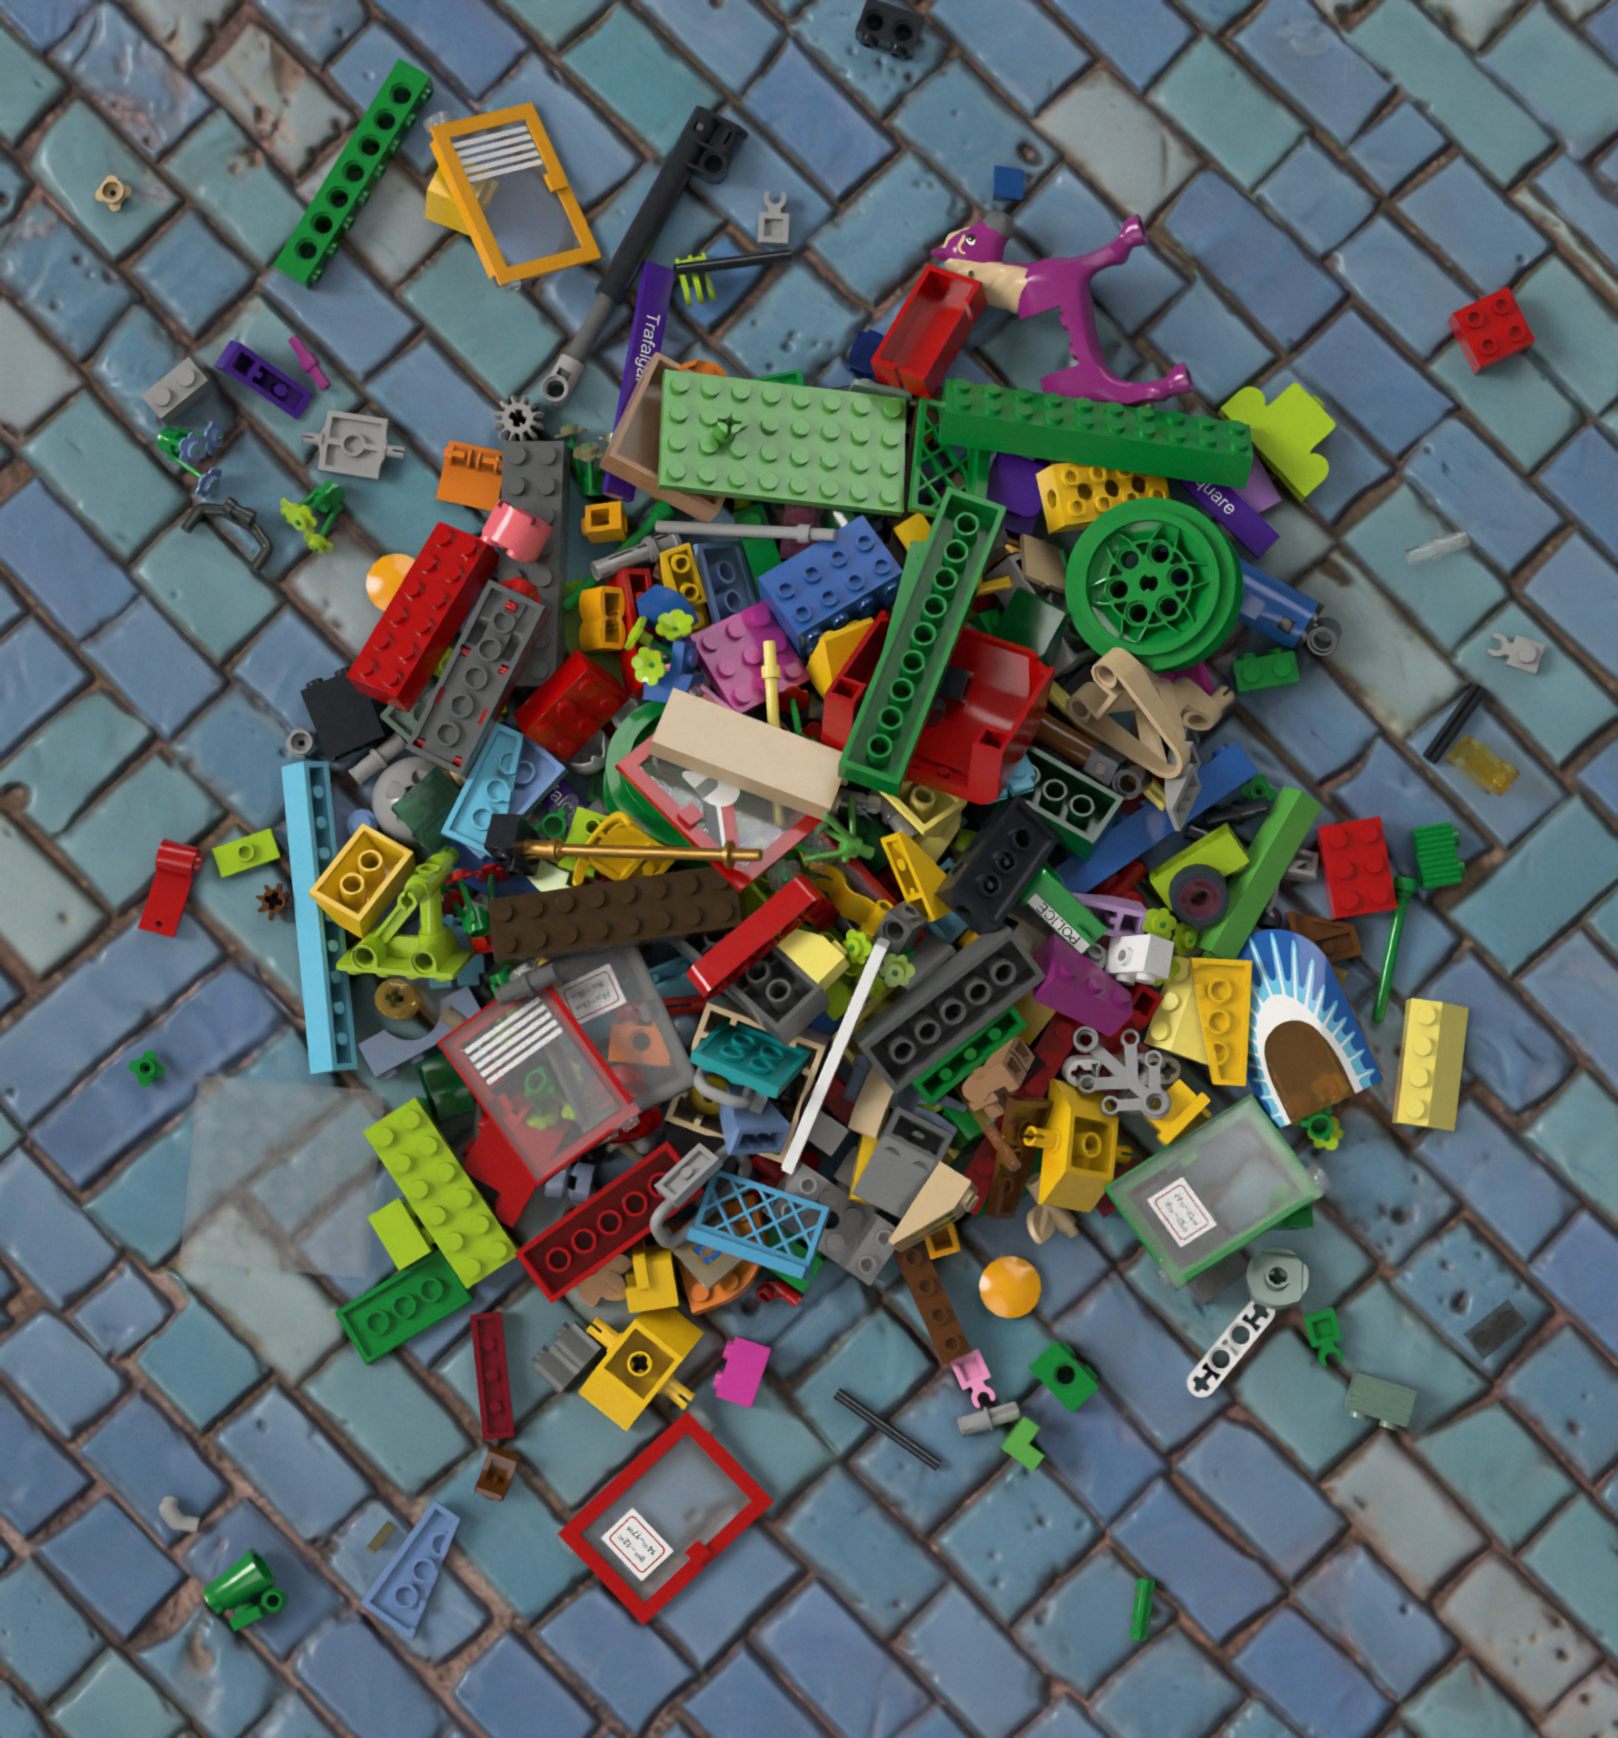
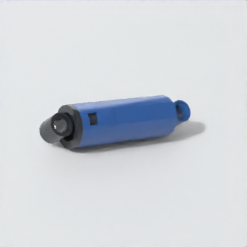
M1158 550L1156 553V561L1158 563L1165 562L1169 557V551L1161 552ZM1239 558L1243 572L1244 595L1237 620L1296 653L1299 652L1304 642L1307 643L1309 649L1314 654L1327 656L1333 653L1340 641L1342 630L1336 620L1329 617L1319 618L1324 604ZM1187 571L1179 572L1175 578L1176 585L1178 587L1186 585L1189 580V574ZM1327 632L1332 640L1322 641L1317 633Z

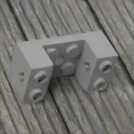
M798 1161L792 1175L786 1172L775 1189L830 1207L831 1211L837 1214V1224L833 1228L824 1229L817 1250L870 1286L895 1250L888 1240L896 1227L863 1204L848 1201L847 1193L801 1161ZM781 1198L771 1204L777 1219L793 1212L787 1199ZM795 1203V1206H796L797 1209H799V1208H801V1207L804 1206V1205ZM762 1208L761 1211L771 1218L767 1208ZM810 1208L800 1213L806 1229L817 1224L821 1211ZM795 1217L780 1224L796 1235L802 1232ZM812 1232V1233L809 1234L811 1240H812V1237H813L814 1232Z

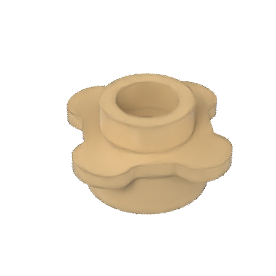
M110 175L106 177L100 189L96 190L95 198L99 202H105L109 205L111 211L116 212L121 209V204L125 198L131 196L132 190L128 185H122L116 176ZM112 191H116L115 196H111Z

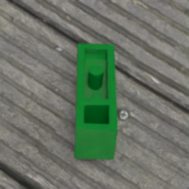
M762 503L733 513L735 524L770 526ZM740 537L760 596L758 577L781 564L774 538Z

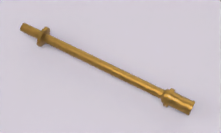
M552 837L550 840L526 839L523 844L525 859H549L551 862L556 863L560 862L565 856L723 861L725 868H733L736 861L761 862L763 859L762 849L736 848L735 842L730 840L724 843L723 848L565 844L559 837Z

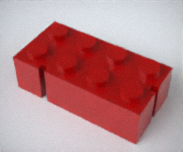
M927 264L870 360L877 381L898 389H902L905 386L907 392L931 400L972 330L970 323L975 324L988 303L982 282Z

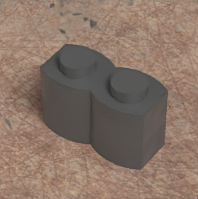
M576 1321L571 1325L565 1322L553 1335L557 1341L550 1349L544 1345L532 1358L536 1362L532 1370L559 1394L602 1347Z

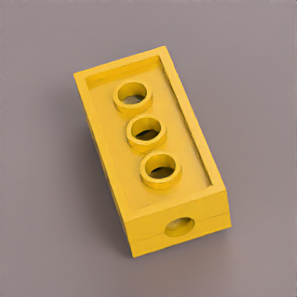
M1075 463L1053 464L1036 474L1049 534L1086 529L1101 514L1127 501L1140 498L1171 499L1166 477Z

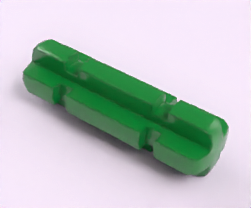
M1138 1578L1136 1591L1139 1592L1138 1596L1135 1595L1131 1618V1621H1134V1626L1130 1625L1129 1637L1133 1640L1146 1641L1148 1639L1149 1628H1146V1625L1150 1624L1153 1598L1150 1597L1151 1594H1154L1156 1584L1152 1579Z

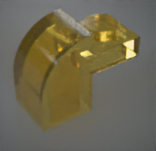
M1466 734L1445 757L1462 776L1489 796L1493 793L1501 797L1520 775L1513 765L1496 758L1483 742Z

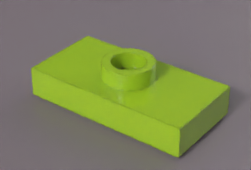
M271 828L212 849L223 879L282 858Z

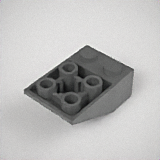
M897 1106L893 1109L852 1195L903 1219L938 1163L942 1161L954 1135Z

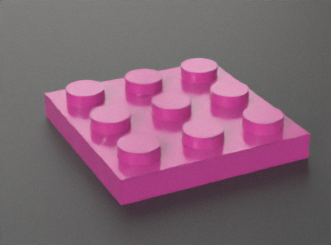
M761 601L702 629L686 639L697 642L698 662L719 697L734 711L741 714H746L766 704L765 680H762L761 666H764L763 641H776L777 665H780L781 676L778 679V693L785 691L790 686L801 687L812 679L765 601Z

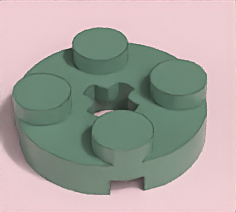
M1269 1247L1262 1250L1260 1254L1253 1257L1249 1262L1245 1274V1283L1250 1293V1298L1255 1304L1273 1310H1284L1297 1306L1305 1295L1309 1284V1272L1305 1263L1303 1262L1302 1264L1293 1251L1283 1247ZM1274 1272H1279L1280 1277L1285 1278L1286 1282L1276 1285L1273 1281H1270L1269 1277H1272Z

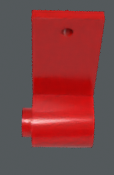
M168 839L162 840L155 861L157 871L138 926L140 930L175 939L195 874H200L204 865L205 856L201 855L200 848Z

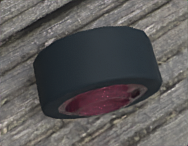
M1193 864L1186 866L1178 871L1170 882L1168 895L1172 910L1180 921L1190 926L1203 927L1213 924L1224 915L1228 908L1229 892L1225 878L1217 869L1209 865ZM1201 890L1207 893L1200 900L1191 898L1195 891Z

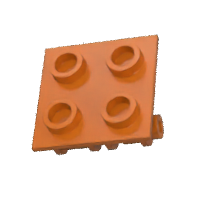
M449 440L448 447L446 446L444 449L443 458L445 461L436 500L492 512L499 499L502 487L503 451Z

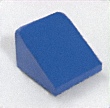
M994 165L993 200L1023 201L1024 170Z

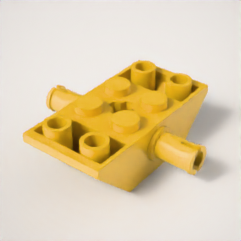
M1050 1079L1048 1100L1054 1102L1046 1127L1045 1129L1029 1126L1026 1128L1024 1135L1033 1136L1034 1138H1023L1026 1146L1043 1148L1038 1204L1090 1213L1105 1193L1104 1187L1113 1182L1115 1163L1126 1165L1130 1162L1132 1156L1122 1155V1152L1132 1153L1131 1148L1128 1145L1117 1144L1118 1116H1108L1101 1109V1103L1106 1097L1102 1091L1095 1090L1094 1093L1086 1095L1081 1093L1077 1086H1073L1069 1082ZM1083 1087V1088H1084L1085 1090H1090V1089H1092L1093 1087ZM1109 1101L1105 1103L1106 1110L1114 1111Z
M673 1307L641 1311L626 1331L620 1334L597 1316L592 1323L601 1329L602 1332L592 1325L585 1332L589 1333L607 1348V1355L595 1368L578 1393L625 1431L630 1428L657 1393L660 1395L662 1392L684 1410L689 1403L680 1397L679 1394L689 1401L696 1394L674 1378L675 1374L673 1372L704 1335V1332ZM643 1355L646 1356L648 1369L641 1368L638 1371L633 1368L636 1364L633 1360L634 1356L639 1358Z

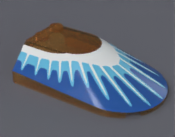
M1267 929L1250 934L1236 960L1252 961L1246 1077L1260 1107L1276 1129L1300 1120L1386 1079L1379 1060L1325 952L1311 939L1284 929Z

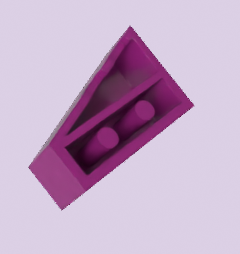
M1055 933L1032 955L1036 964L1047 977L1033 988V1000L1109 1037L1133 1016L1132 993Z

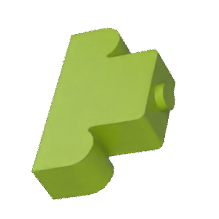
M1298 383L1291 384L1269 406L1265 405V396L1262 391L1250 386L1241 389L1220 408L1218 415L1224 421L1237 420L1250 425L1252 448L1256 455L1301 502L1308 498L1327 477L1329 472L1327 460L1320 454H1311V452L1331 435L1336 427V423L1324 411L1326 407L1323 402L1315 395L1311 397Z

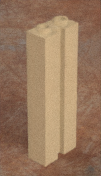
M676 688L672 689L648 754L825 822L823 814H829L830 811L836 813L843 796L837 793L840 784L847 786L848 780L838 777V763L843 752Z

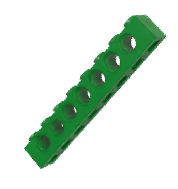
M400 58L397 60L273 266L279 274L307 290L311 288L312 284L317 285L325 271L323 269L324 264L328 258L333 259L339 250L340 243L338 241L344 232L348 233L352 229L356 221L354 215L360 206L364 207L369 201L372 193L370 189L375 180L379 182L383 178L387 170V165L385 164L391 155L395 156L400 150L403 143L401 138L406 129L411 130L418 119L417 111L422 103L427 104L431 99L434 88H432L433 82L429 75ZM407 93L411 95L407 103H396V98L400 94ZM386 119L395 121V125L389 130L381 129L380 125ZM370 145H378L380 147L378 153L373 156H368L364 152ZM360 170L364 172L361 180L357 182L349 180V176L353 171ZM345 196L348 198V202L344 207L337 208L333 206V202L337 197ZM321 223H332V229L328 233H319L317 230ZM315 248L317 253L312 259H303L302 253L305 249Z

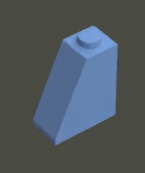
M728 1084L725 1092L735 1096H742L745 1086ZM768 1099L761 1114L749 1110L750 1106L744 1109H735L720 1104L718 1111L726 1150L730 1156L782 1152L791 1125Z

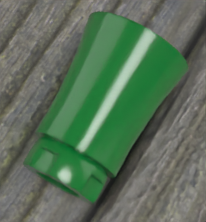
M250 1548L234 1565L212 1580L211 1585L203 1589V1596L215 1613L221 1615L253 1595L276 1585V1580L265 1559L255 1549Z

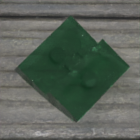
M436 766L394 803L391 810L413 831L412 836L431 855L438 854L453 841L443 836L441 830L461 792Z

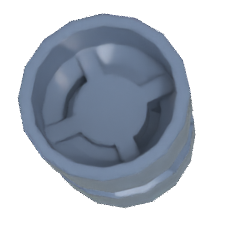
M584 1162L569 1165L546 1182L545 1196L556 1199H563L565 1196H569L572 1202L583 1203L591 1196L596 1165ZM571 1175L577 1177L576 1186H569Z

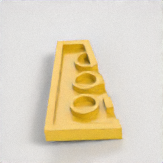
M1188 957L1212 1084L1246 1086L1252 961Z

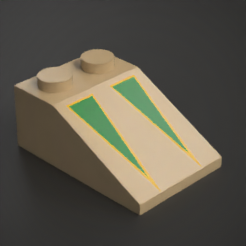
M940 1161L888 1242L899 1252H904L961 1218L965 1211L970 1213L979 1200V1197L976 1195L979 1190L972 1181Z

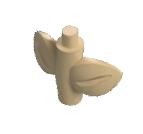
M1041 1172L1031 1175L1027 1179L1025 1186L1033 1197L1036 1206L1027 1213L1026 1223L1033 1240L1037 1244H1044L1050 1239L1055 1228L1058 1232H1065L1068 1238L1076 1236L1079 1232L1074 1225L1076 1218L1069 1209L1038 1204Z

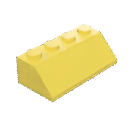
M1415 998L1406 1000L1392 1117L1393 1124L1455 1131L1469 1008Z

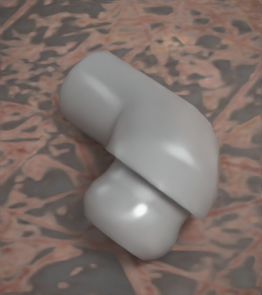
M173 1496L164 1497L162 1504L159 1505V1514L167 1525L174 1530L198 1533L201 1519L182 1515L178 1509V1499Z

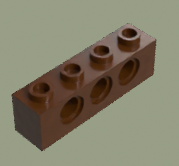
M920 1241L902 1253L895 1249L893 1255L943 1365L971 1353L970 1345L923 1242Z

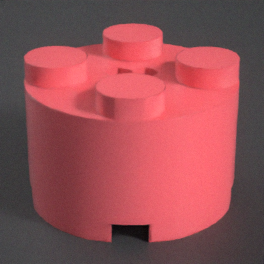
M499 498L481 531L483 534L480 539L493 547L498 546L507 550L506 554L513 559L532 565L534 561H537L554 527L548 526L547 522L522 508H512L510 502Z

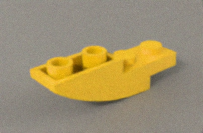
M690 543L660 552L664 587L673 589L685 597L698 617L699 622L692 627V634L711 626L704 604L707 602Z

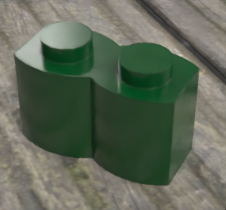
M445 1054L421 1061L416 1065L420 1083L426 1094L428 1105L436 1124L472 1113L477 1099Z

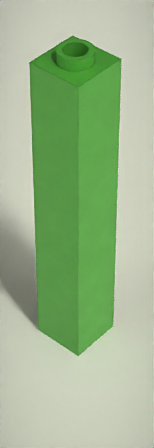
M1286 786L1281 790L1271 808V815H1267L1247 850L1250 862L1246 863V867L1240 873L1233 875L1227 885L1229 892L1227 910L1215 923L1204 926L1197 938L1194 947L1203 952L1202 958L1236 960L1322 808L1320 803L1302 790Z

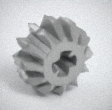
M511 395V405L502 400L500 406L504 412L497 410L493 413L494 417L499 419V421L493 423L494 429L502 430L498 435L499 439L503 441L509 437V441H517V439L526 441V438L530 437L533 441H537L538 437L534 430L544 431V425L538 421L545 418L543 412H536L539 408V403L535 401L528 405L529 397L526 395L522 397L520 403H518L515 395ZM518 415H523L525 424L520 423V427H515L512 419L514 417L518 419Z

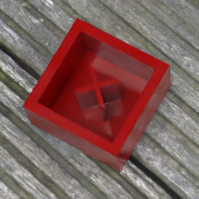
M1508 286L1453 312L1448 319V323L1474 375L1530 349L1536 341Z

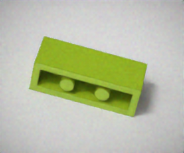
M1225 823L1148 873L1150 882L1171 911L1172 907L1168 895L1170 882L1182 868L1193 864H1205L1217 869L1223 877H1226L1229 874L1233 876L1240 873L1246 867V863L1250 861L1247 851L1228 823ZM1198 878L1189 881L1181 890L1180 898L1182 904L1187 906L1193 901L1195 895L1203 890L1204 892L1211 891L1215 886L1207 879Z

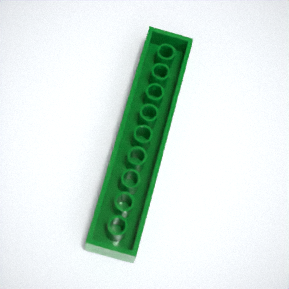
M965 379L945 380L939 409V443L1241 489L1246 488L1254 458L1250 425L1237 420L1222 421L1209 416L1183 415L1177 411L1163 412L1144 406L1136 408L1123 406L1117 402H1097L1085 397L1070 398L1057 393L1031 392L1025 388L1011 389L992 383L985 385L971 383Z
M947 487L838 763V777L898 798L1005 523L1006 506Z

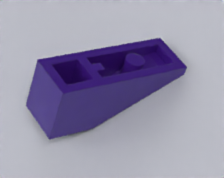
M230 341L214 364V367L295 420H298L314 395L240 342Z

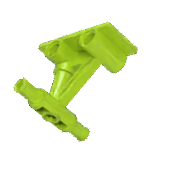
M446 846L439 854H433L422 865L417 866L416 872L405 883V890L398 896V905L384 922L376 924L361 941H357L336 963V969L347 971L348 974L352 975L362 973H376L379 977L400 975L406 976L407 979L411 980L424 977L435 978L438 982H448L455 979L474 957L473 950L458 949L456 934L449 927L443 926L441 886L450 877L449 874L452 873L453 866L459 861L460 855L457 849L450 847L448 850V846ZM418 904H420L421 929H419L418 935L399 934L398 929Z

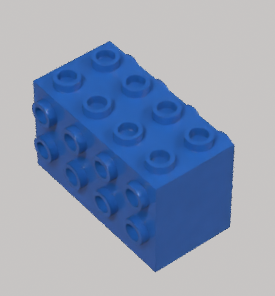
M863 515L836 530V541H818L758 577L761 601L766 602L800 659L807 655L810 656L814 652L819 642V637L826 631H837L856 619L858 621L868 617L874 619L878 612L885 608L891 609V605L895 604L903 570Z

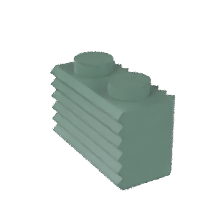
M1354 1371L1343 1407L1350 1409L1349 1416L1367 1421L1368 1416L1381 1419L1380 1426L1397 1431L1399 1425L1403 1427L1408 1426L1418 1391Z

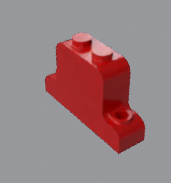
M561 1111L558 1113L560 1116L559 1123L553 1127L548 1126L545 1131H540L537 1127H529L526 1119L520 1125H517L512 1120L542 1165L554 1157L573 1123L570 1119H564ZM485 1112L476 1127L481 1130L476 1141L470 1139L461 1154L465 1157L464 1168L470 1176L500 1192L492 1209L496 1211V1216L501 1222L513 1228L537 1185Z

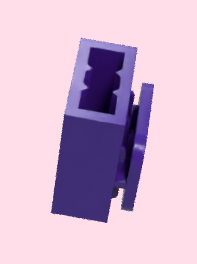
M997 452L989 471L986 500L1007 507L1005 523L1003 525L1006 534L1020 539L1023 533L1029 536L1032 535L1043 507L1036 474L1051 466V463L1039 458H1035L1032 461L1021 455Z

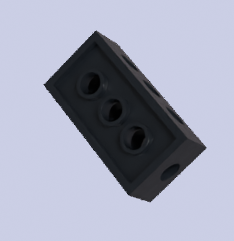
M1015 795L1003 800L994 808L934 894L978 935L996 930L1062 836L1020 796Z

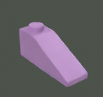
M1071 893L1108 928L1104 935L1123 937L1144 934L1142 926L1147 921L1145 916L1147 909L1141 902L1108 895Z

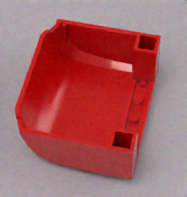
M881 610L825 692L821 741L826 746L843 752L866 695V688L870 685L881 657L892 616L886 615V610ZM964 627L949 665L974 673L966 703L937 695L945 700L947 704L945 716L939 722L925 726L905 779L979 805L997 801L1038 730L1049 699L1055 667L1051 666L1048 668L1039 661L1040 655L1030 648Z

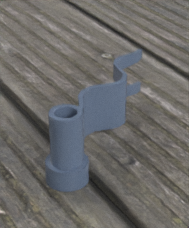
M856 1055L852 1064L854 1070L842 1093V1097L853 1103H856L872 1067V1063L865 1055ZM910 1084L895 1095L890 1105L891 1108L895 1109L898 1106L956 1135L958 1130L956 1127L936 1113L917 1106L918 1104H929L915 1092ZM943 1095L933 1103L961 1112H966L968 1106L946 1095Z

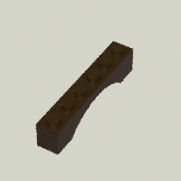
M944 387L937 388L932 400L941 402ZM915 394L912 396L909 409L915 410L913 422H906L905 439H908L909 443L907 451H905L904 513L901 517L888 516L886 528L891 529L890 539H883V544L902 570L904 569L908 552L893 528L916 514L908 511L918 401L921 398ZM927 409L926 416L933 425L938 424L939 414L935 410ZM931 434L924 437L923 443L927 448L934 441Z

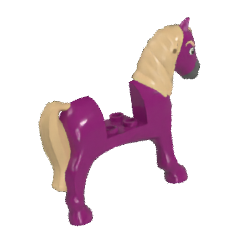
M1001 211L989 213L972 227H966L949 233L942 248L931 250V255L943 261L948 271L982 282L988 305L999 309H1007L1011 313L1018 314L1021 321L1062 308V313H1059L1063 329L1069 331L1072 340L1069 343V350L1074 360L1078 359L1079 365L1041 378L1040 384L1044 394L1057 393L1070 398L1085 397L1097 402H1117L1123 406L1136 408L1144 406L1155 410L1154 402H1166L1178 394L1194 392L1192 376L1185 362L1175 365L1165 378L1148 383H1133L1125 381L1113 373L1107 365L1101 350L1095 324L1090 282L1097 272L1111 266L1125 264L1134 247H1141L1148 243L1144 224L1138 214L1124 221L1118 236L1113 241L1092 252L1073 258H1046L1027 264L1003 261L1004 248L1014 232V220L1011 216Z

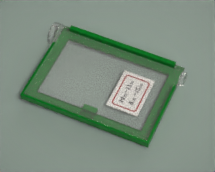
M1249 1094L1104 1187V1191L1161 1269L1157 1272L1161 1283L1166 1288L1173 1286L1175 1291L1189 1284L1332 1190L1329 1179L1318 1165L1313 1164L1308 1168L1303 1166L1252 1094Z

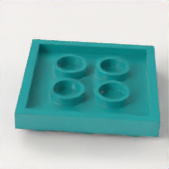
M726 1016L692 1051L689 1062L698 1065L706 1072H714L724 1076L734 1084L754 1089L764 1097L776 1099L809 1063L812 1052L797 1045L795 1048L790 1047L789 1044L785 1047L771 1034L741 1021L736 1026L730 1024L731 1018Z

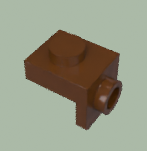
M490 1446L474 1491L482 1494L487 1499L504 1501L520 1456Z

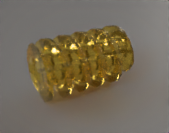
M398 978L389 979L382 982L377 988L375 1004L383 1015L397 1021H406L418 1012L420 995L417 989L408 982ZM399 995L404 997L403 1002H398L397 1005L392 1003L393 997L397 998Z

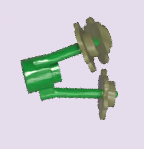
M567 423L565 427L560 428L561 434L554 435V438L568 436L576 471L577 485L581 486V495H604L602 494L606 470L602 474V469L594 468V461L602 459L607 448L599 447L597 443L592 442L583 443L580 447H577L574 434L588 430L587 428L579 429L578 424L571 425ZM607 431L606 437L599 436L598 439L610 442L613 432ZM580 459L587 462V468L583 469V471Z

